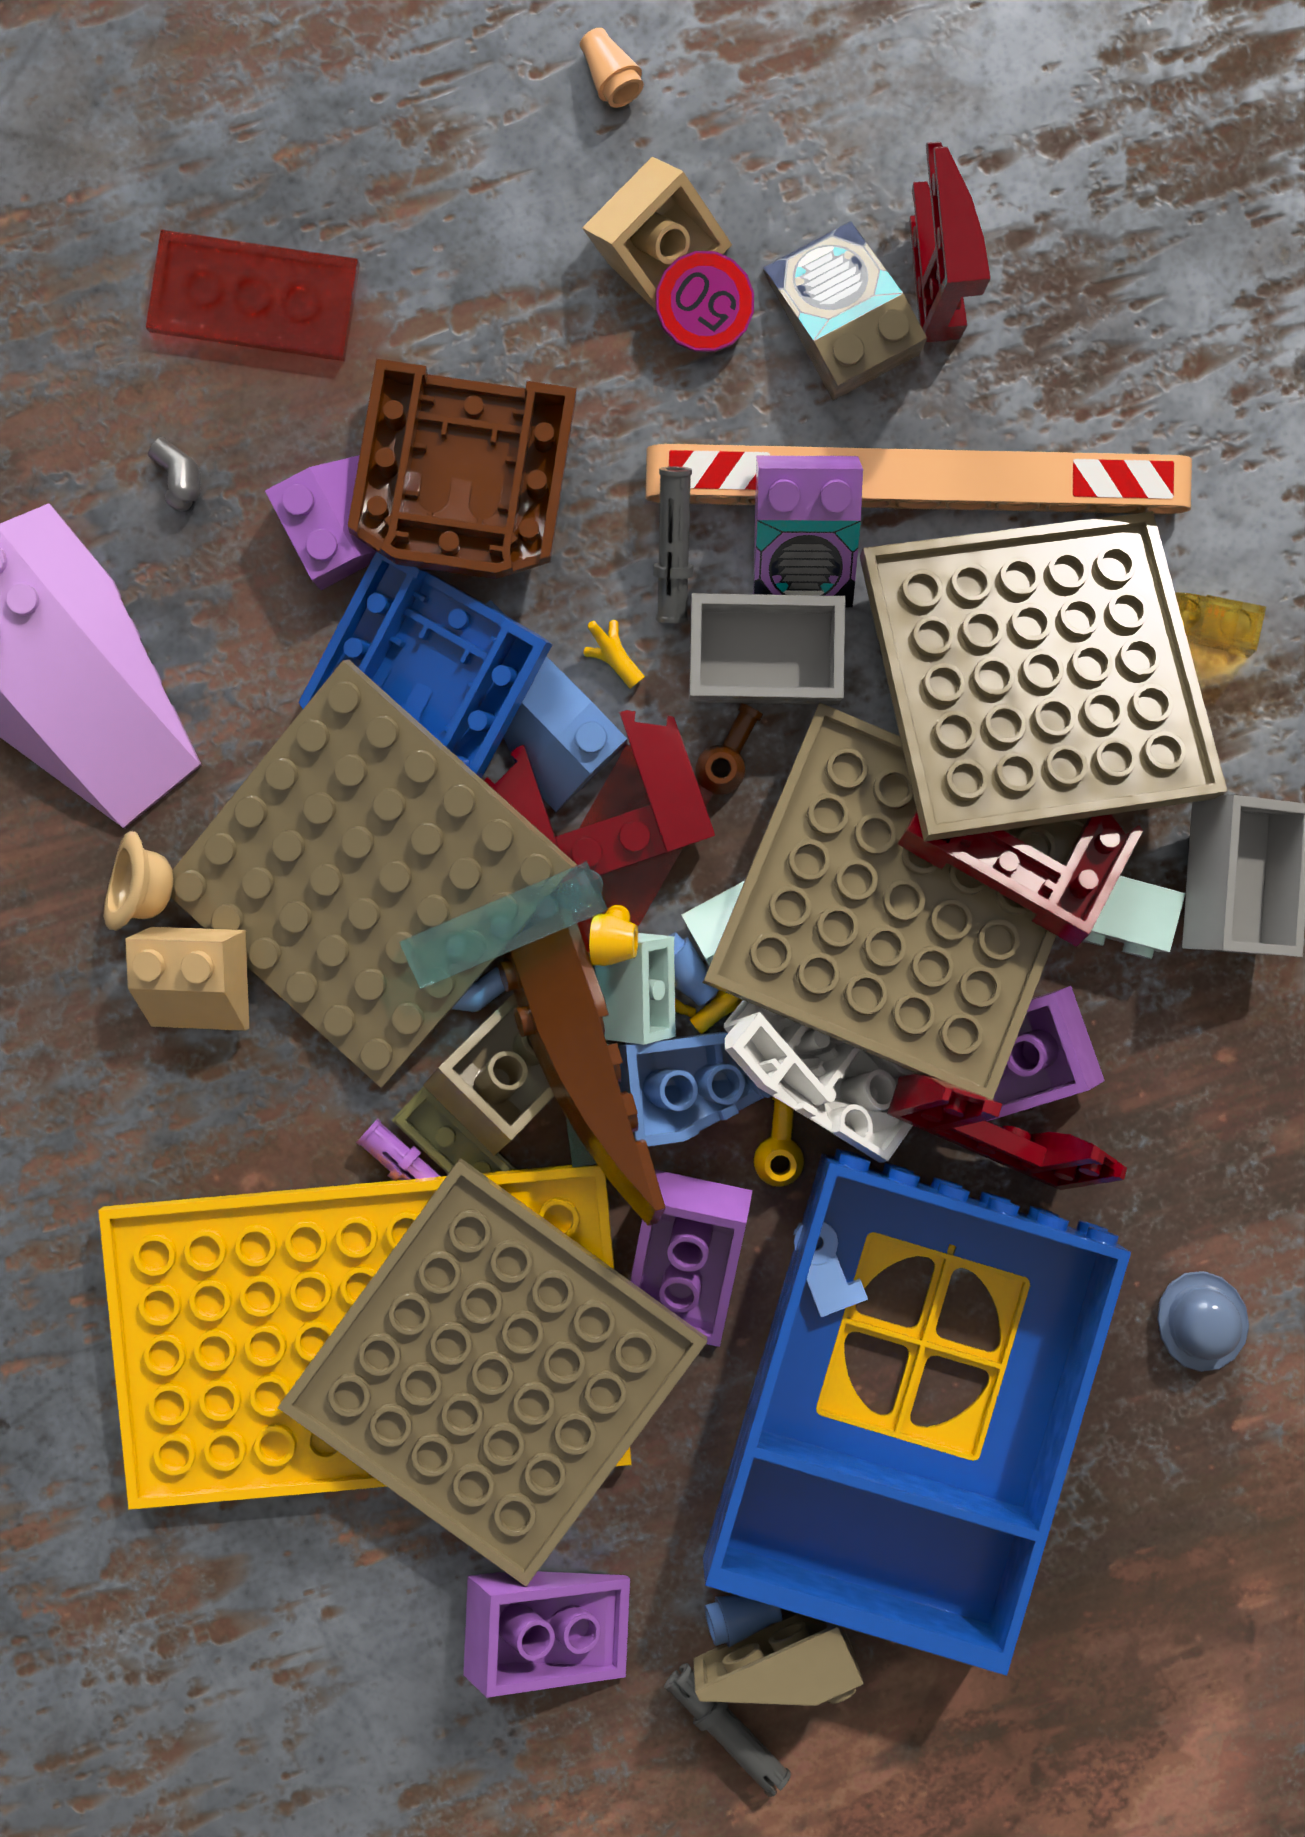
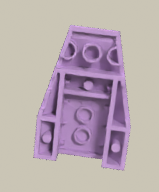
M48 503L0 523V738L122 828H126L202 766L174 706L167 697L161 684L162 680L147 655L140 640L141 636L127 613L114 580L52 505Z

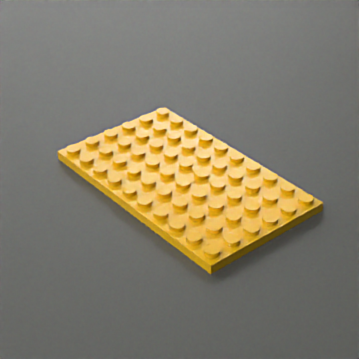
M597 1163L482 1173L614 1269L606 1175ZM446 1176L103 1206L98 1210L128 1510L387 1487L278 1409V1406ZM630 1447L616 1466L631 1465Z

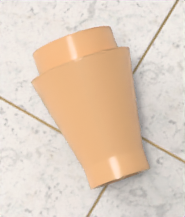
M595 28L586 33L581 39L579 46L586 57L599 98L602 101L608 102L613 108L629 104L638 97L643 89L644 83L641 80V68L608 36L605 29Z

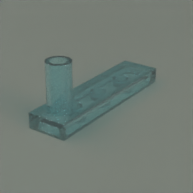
M587 861L405 938L399 943L420 989L604 912L608 908L601 894L603 881L597 872L590 870Z

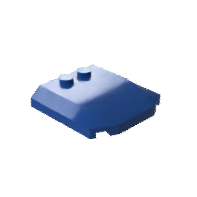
M376 551L306 686L299 704L304 709L343 660H350L473 772L482 778L553 644L534 631L423 568L396 565Z

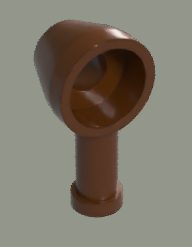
M743 703L738 708L740 712L723 744L707 748L697 760L695 768L696 778L701 787L709 793L715 795L731 793L740 786L744 779L745 764L740 753L756 722L761 720L763 714ZM718 759L727 761L731 768L730 774L724 778L714 776L711 771V765L714 761Z

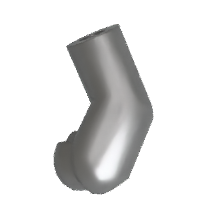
M163 436L159 437L150 447L148 457L168 471L169 490L165 494V500L175 510H188L192 502L196 501L200 494L199 467L192 458Z

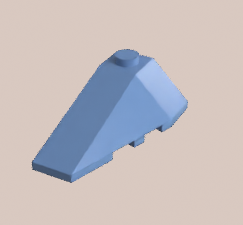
M491 600L486 603V605L504 614ZM547 656L503 737L510 753L516 747L525 746L541 796L556 813L628 745V740L621 731Z
M727 1031L673 1037L645 1045L634 1043L618 1044L623 1061L622 1064H619L621 1070L620 1091H627L633 1095L638 1112L639 1126L638 1131L633 1132L635 1141L644 1139L647 1146L684 1142L698 1135L699 1131L720 1120H727L738 1114L739 1110L772 1095L758 1088L725 1050L724 1038L728 1034Z

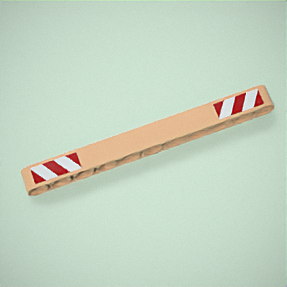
M700 444L652 445L647 448L646 499L660 503L659 468L678 466L692 469L690 504L755 505L756 455L858 456L863 467L861 508L1129 514L1153 511V514H1178L1191 510L1192 458L1183 455Z

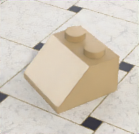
M651 157L582 227L606 262L655 310L656 289L664 271L678 257L694 251H716L723 255L732 246L685 173L654 157Z
M149 927L125 938L128 990L151 1027L242 1031L250 1028L246 930Z

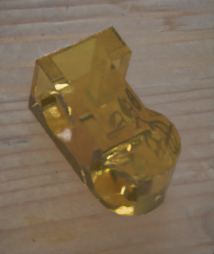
M1175 593L1188 643L1229 651L1231 655L1247 659L1257 651L1266 606L1211 595Z

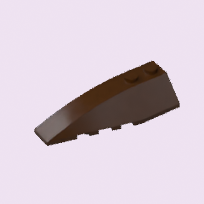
M571 906L561 908L511 939L506 946L503 962H499L500 978L506 992L512 990L518 1004V1007L514 1008L518 1031L522 1037L529 1036L534 1053L552 1092L579 1139L612 1185L648 1226L657 1224L666 1207L647 1143L644 1139L635 1141L633 1132L638 1131L639 1127L638 1112L633 1095L627 1091H620L621 1070L619 1064H622L623 1061L618 1044L610 1045L605 1040V1028L602 1017L609 1015L573 910Z

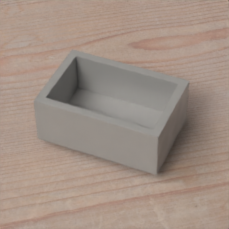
M692 593L689 702L810 705L822 703L825 705H839L844 698L845 596Z
M1221 795L1212 800L1192 802L1182 948L1303 957L1305 931V803L1240 795Z

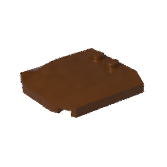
M376 359L348 520L349 533L396 565L499 579L551 563L577 388L526 381L525 388L430 375L427 372V366Z

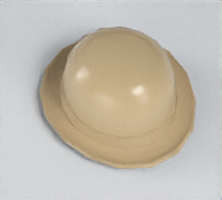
M133 831L126 833L120 842L107 889L103 917L109 930L118 931L131 918L149 919L160 914L167 906L173 890V872L167 859L156 852L145 850L138 833Z

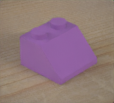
M359 456L309 467L265 490L311 580L320 590L369 566L376 553L374 549L350 534L348 529Z

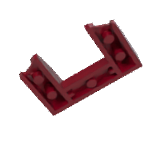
M940 141L926 143L930 187L927 181L913 182L912 196L915 215L910 216L909 220L919 323L927 336L925 343L961 339L967 327L963 297L983 295L991 279L984 236L973 199L948 147H943Z
M625 710L619 712L650 805L555 837L524 745L516 747L510 753L517 762L496 783L489 777L484 780L577 864L557 889L715 836L696 777L673 716H667L666 726L635 722L636 711Z
M916 810L898 845L941 870L947 863L1034 912L1035 916L1032 922L1077 947L1090 935L1143 829L1138 825L1132 831L1125 834L1111 814L1089 817L1066 859L1061 864L1003 830L924 842Z
M912 1074L898 1078L887 1112L892 1117L1059 1190L1125 1179L1127 1167L1096 1145L1071 1134L1055 1132L1030 1134L1017 1127L1002 1126L1001 1128L987 1122L986 1120L999 1117L1002 1107L1000 1102L929 1076Z

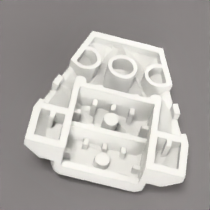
M744 1000L741 1001L724 1023V1028L728 1032L724 1038L725 1050L758 1088L819 1124L879 1163L889 1161L913 1125L892 1117L887 1112L898 1078L917 1073Z

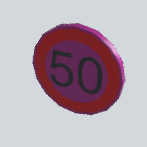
M694 251L678 257L664 271L656 289V314L662 329L676 344L693 352L714 353L732 346L746 332L754 313V291L748 275L733 259L716 251Z

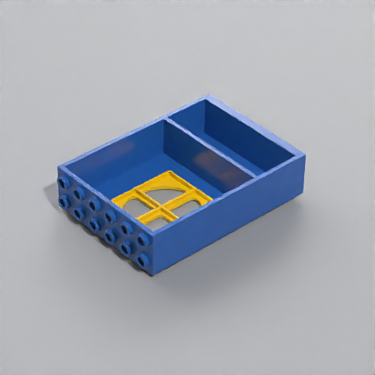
M836 1148L834 1156L822 1153L802 1219L801 1224L803 1227L796 1251L794 1246L703 1554L705 1586L1007 1676L1131 1252L1117 1244L1119 1236L1108 1232V1229L1079 1220L1077 1227L1072 1228L1068 1226L1069 1221L1060 1218V1215L1030 1206L1028 1214L1018 1211L1020 1206L1011 1203V1200L982 1191L978 1200L969 1197L970 1191L962 1189L963 1186L936 1177H933L931 1185L919 1182L920 1176L915 1175L912 1170L890 1163L884 1164L883 1171L869 1167L871 1162L865 1160V1156ZM823 1222L829 1224L837 1235L838 1247L836 1256L847 1283L860 1278L865 1288L881 1271L898 1261L915 1256L932 1259L934 1270L919 1321L915 1326L904 1327L861 1314L857 1311L856 1304L820 1317L806 1279L815 1249L820 1248L823 1243L822 1237L819 1236ZM958 1268H965L973 1272L982 1281L992 1297L1000 1328L999 1345L993 1351L981 1350L937 1335L936 1326L951 1275ZM851 1332H860L903 1345L908 1349V1358L891 1412L886 1415H880L870 1410L852 1386L844 1354V1342L847 1335ZM931 1356H940L983 1369L988 1373V1382L981 1394L968 1408L957 1416L943 1423L928 1427L918 1426L911 1422L910 1414L925 1363Z

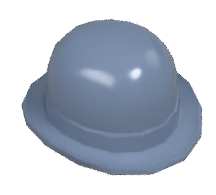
M1205 1271L1184 1273L1169 1283L1159 1301L1157 1320L1161 1339L1169 1354L1184 1367L1200 1372L1220 1369L1234 1360L1246 1343L1249 1329L1247 1308L1237 1290L1220 1276Z

